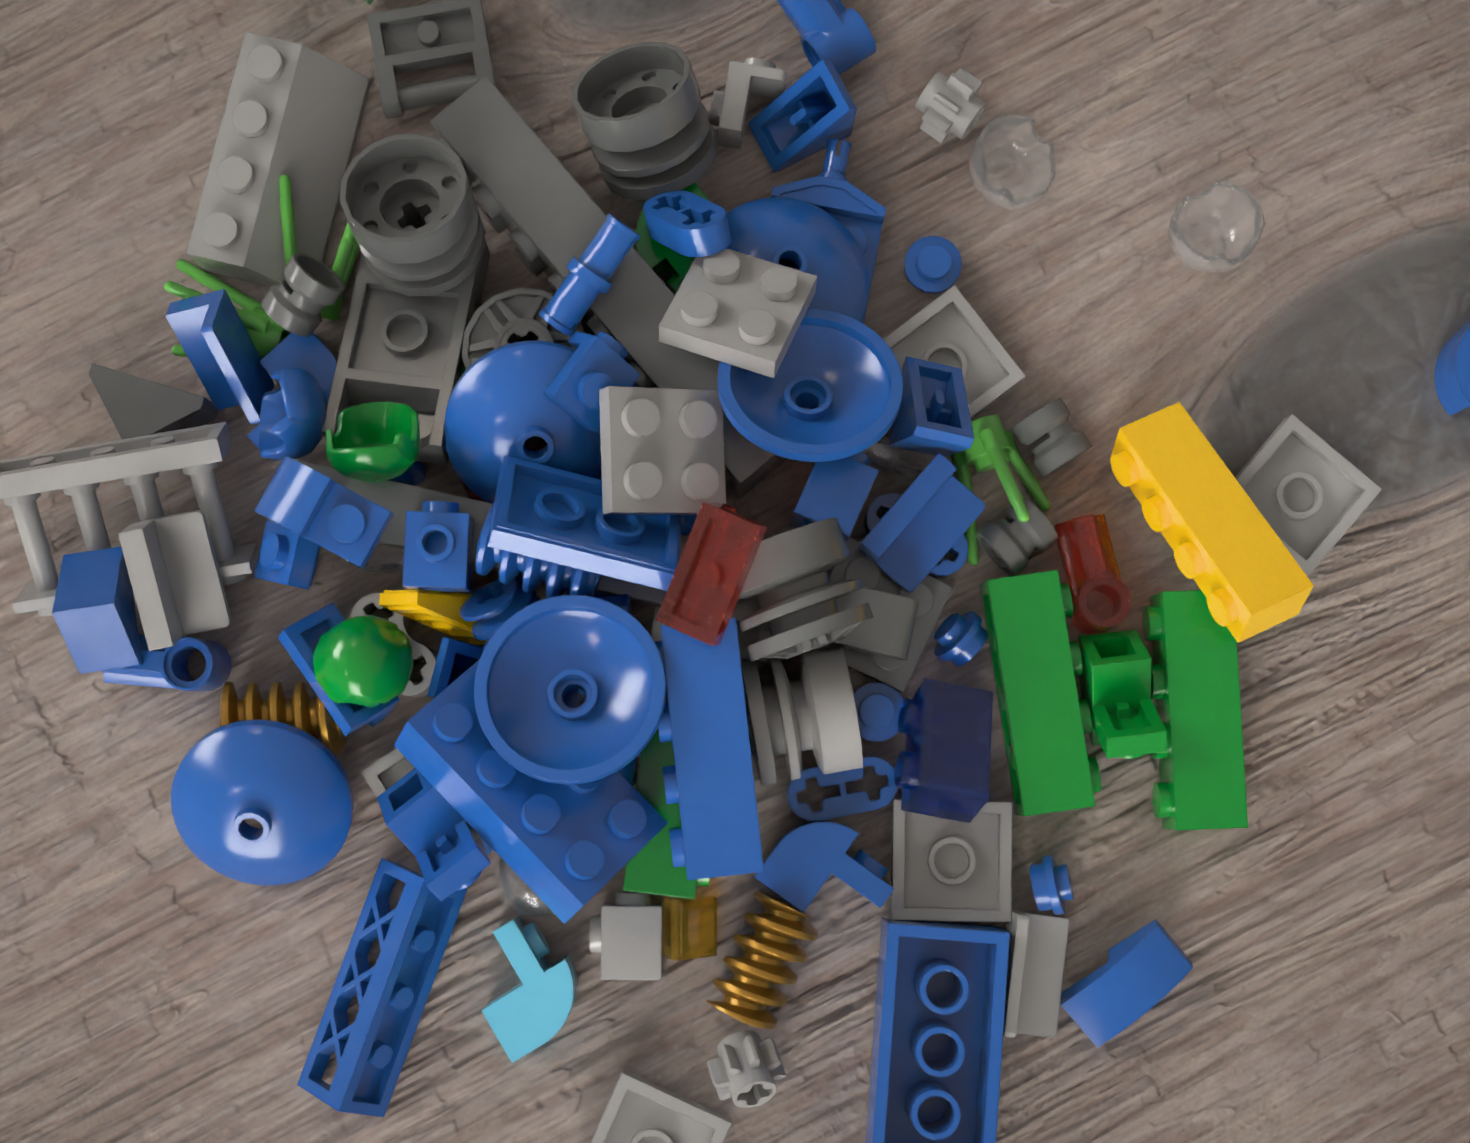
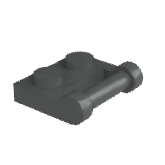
M445 0L367 14L380 96L387 119L404 116V110L454 102L484 76L497 88L481 0ZM474 60L476 74L403 87L398 85V73Z

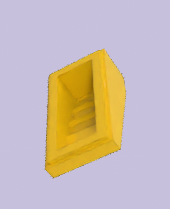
M420 589L384 590V593H380L379 605L467 644L484 645L487 641L475 638L472 634V626L475 621L467 622L459 614L460 607L472 594Z

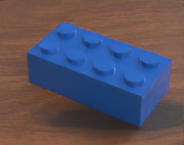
M736 617L661 625L662 640L654 641L660 653L664 666L668 703H665L658 729L660 743L673 742L675 765L663 766L666 804L679 803L681 827L669 828L673 868L686 866L687 880L764 872Z
M478 660L406 722L394 746L565 924L668 822L619 771L592 782L565 785L540 781L508 764L490 744L478 720L474 701V682L479 663Z
M882 917L865 1143H996L1009 932L995 926L921 920H892L891 918Z

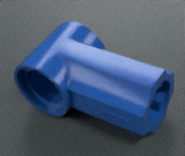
M777 0L802 37L801 45L812 68L822 59L830 58L838 75H841L876 52L874 38L865 21L853 8L846 10L840 0Z
M139 634L143 665L102 671L104 683L206 692L214 691L221 687L229 678L232 666L229 653L218 642L185 637L181 638L172 647L149 651L145 635ZM199 649L206 659V667L201 677L194 680L188 672L187 663L191 654Z

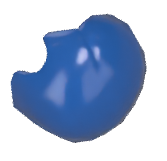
M282 368L281 370L271 372V378L280 380L281 388L266 392L262 397L259 424L260 456L262 458L283 460L284 456L292 459L303 458L311 454L323 439L324 435L321 431L326 419L327 400L316 378L311 373L300 368Z

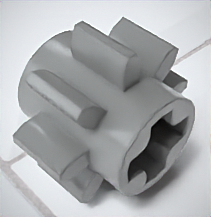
M961 67L956 74L952 73L950 77L940 71L937 72L926 85L915 105V108L924 114L922 117L924 122L920 129L941 144L947 136L950 138L952 134L964 140L977 124L987 106L986 102L978 98L980 94L978 90L983 82Z
M739 1031L728 1035L717 1046L719 1058L707 1061L713 1085L717 1089L719 1099L723 1101L732 1097L733 1103L740 1108L757 1107L768 1102L777 1091L774 1080L786 1077L774 1039L769 1038L761 1042L760 1036L753 1031Z

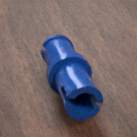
M609 213L605 217V222L580 258L575 256L571 258L567 264V268L570 270L569 274L546 307L539 313L546 322L570 337L600 292L607 295L613 286L610 278L635 242H638L641 238L637 232Z

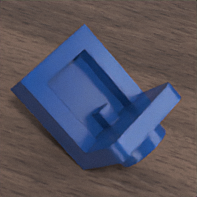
M574 331L568 339V343L576 351L544 393L587 430L598 433L600 430L599 390L608 386L632 387L641 374L625 361L629 354L628 351L610 335L601 331L596 336Z
M266 520L254 578L309 590V587L312 585L320 546L273 521Z

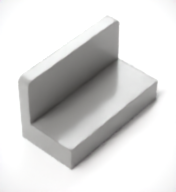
M202 510L132 523L118 533L149 651L172 647L184 635L229 625L232 618L206 516Z
M1011 910V922L1005 923V930L1010 933L1003 1037L1016 1038L1018 1033L1056 1038L1069 918Z

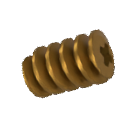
M225 682L220 701V727L245 720L276 721L307 732L321 743H324L335 756H340L345 750L349 734L347 736L343 734L317 694L315 698H309L304 682L296 683L292 698H285L281 682L272 683L268 698L261 697L257 682H249L244 699H238L233 682Z
M756 890L753 896L765 908L764 913L745 912L743 918L755 930L754 935L735 934L733 940L745 954L743 957H724V964L735 975L733 979L714 978L712 984L725 997L723 1001H706L720 1011L746 1024L762 1029H775L777 1019L766 1006L785 1007L788 998L776 984H796L798 975L786 963L787 961L806 962L808 953L796 941L797 939L816 940L818 931L807 921L808 917H812L809 914L803 913L798 908L771 895Z

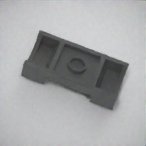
M486 239L484 254L474 272L457 287L434 296L408 297L385 288L371 274L363 254H361L328 400L326 419L321 431L324 437L327 429H332L334 436L337 428V416L346 408L365 403L387 401L407 404L418 413L421 446L416 461L448 465L449 455L444 438L445 412L451 392L461 376L464 331L473 316L474 306L480 307L490 258Z

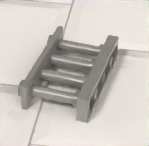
M227 422L0 460V499H3L4 505L12 507L34 580L27 582L13 601L12 605L15 614L37 611L39 616L53 615L52 610L59 577L36 499L41 496V492L63 489L64 495L71 496L86 550L107 549L112 547L95 489L100 487V482L122 479L124 485H130L141 522L165 517L154 479L159 477V472L182 468L183 474L190 475L199 510L205 513L223 585L237 583L245 579L247 574L252 573L259 555L258 543L233 546L214 469L219 466L218 462L224 460L232 445Z

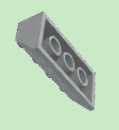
M245 32L186 252L202 270L270 287L281 284L285 280L279 200V177L281 175H288L291 180L297 252L305 253L324 263L340 203L341 179L350 165L371 84L368 77L302 44Z

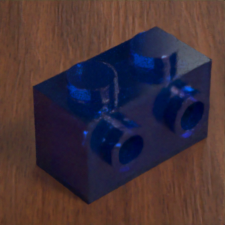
M925 678L912 699H904L899 713L898 731L899 733L906 734L905 751H901L899 754L894 775L895 786L902 788V811L970 823L989 800L992 691Z

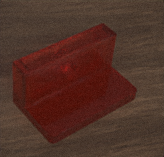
M703 502L656 621L708 645H720L767 526L735 513V508L727 504Z

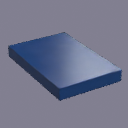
M504 456L498 476L488 547L669 592L674 591L680 574L681 515L603 514L602 480Z

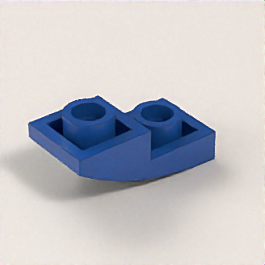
M1155 919L1110 948L1106 964L1062 991L1061 1006L1098 1048L1134 1023L1164 998L1193 968L1192 961Z

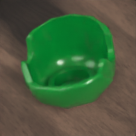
M391 401L365 403L344 409L337 416V428L334 436L332 429L326 430V454L331 466L337 472L350 479L368 483H379L400 476L417 460L420 453L418 413L407 404Z
M373 615L355 616L341 621L321 635L313 654L315 679L329 698L338 704L353 703L367 706L368 708L378 706L380 703L385 704L405 691L414 671L412 646L405 632L399 630L397 624Z

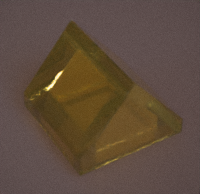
M664 896L665 957L670 960L680 961L717 956L716 896H695V899Z

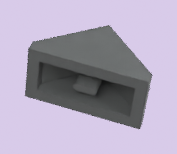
M94 363L91 365L89 376L121 439L202 426L216 419L218 410L215 408L214 403L203 396Z

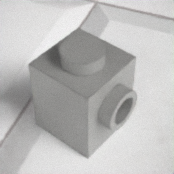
M619 891L615 892V902L603 903L601 906V916H591L590 953H601L600 980L662 979L663 902H651V894Z

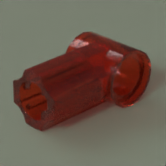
M1091 514L1056 524L1054 526L1058 535L1056 542L1066 582L1069 585L1072 596L1073 616L1071 619L1073 624L1087 634L1106 633L1128 616L1132 602L1127 585L1121 581L1105 515ZM1100 592L1110 599L1113 605L1111 618L1100 619L1089 611L1087 607L1088 593Z

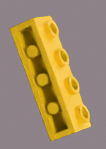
M1177 402L1119 428L1110 457L1114 476L1122 486H1129L1142 505V512L1148 525L1155 532H1161L1173 549L1174 558L1180 571L1187 578H1193L1207 598L1209 611L1215 621L1223 627L1226 626L1239 643L1298 615L1314 585L1181 403Z

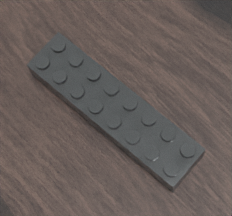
M484 76L431 119L430 122L438 140L443 141L459 156L469 184L472 187L473 196L480 204L477 207L481 214L497 233L500 234L506 228L509 230L510 233L508 235L517 247L514 249L517 256L535 277L543 271L548 276L546 280L554 290L551 294L554 295L570 272L567 264L573 256L580 258L605 222L606 215L492 82ZM632 247L610 278L613 286L607 295L600 292L584 315L586 328L591 335L595 336L599 331L604 332L626 348L629 354L625 361L641 374L634 383L636 387L718 390L717 378L720 361L659 342V324L675 295ZM723 410L726 492L730 489L738 499H741L788 458L767 452L747 440L731 424Z

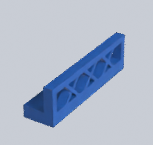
M381 858L297 1084L299 1087L338 1112L378 1117L385 1116L465 898L466 888L456 890L441 902L428 889L422 874L395 861ZM398 879L406 884L397 907L391 911L389 897L394 883ZM379 939L381 951L376 965L370 968L368 954L373 941ZM357 995L359 1011L354 1023L349 1026L347 1010L352 998ZM336 1052L338 1067L330 1085L323 1081L322 1078L330 1056Z

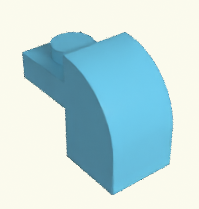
M520 915L493 931V934L522 983L490 1001L481 1010L511 1063L540 1047L556 1035L574 1006L578 984L576 968L570 954L549 966L544 956L551 953L545 937L534 921L525 925Z

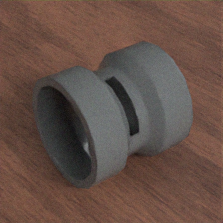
M297 252L293 254L284 267L285 280L281 284L270 287L261 300V306L270 318L281 327L296 335L310 337L322 322L321 311L323 307L334 304L345 287L340 277L324 263L305 253Z
M1062 398L1050 402L1012 428L1019 442L1029 445L1035 454L1033 463L1042 477L1051 474L1092 447L1084 432L1075 430L1069 422L1070 411Z
M1023 497V501L1030 515L1027 522L1019 521L1013 506L1010 504L1006 508V520L1001 519L999 522H989L975 534L988 556L1009 576H1016L1028 565V557L1032 554V550L1045 551L1058 540V535L1052 524L1026 497Z

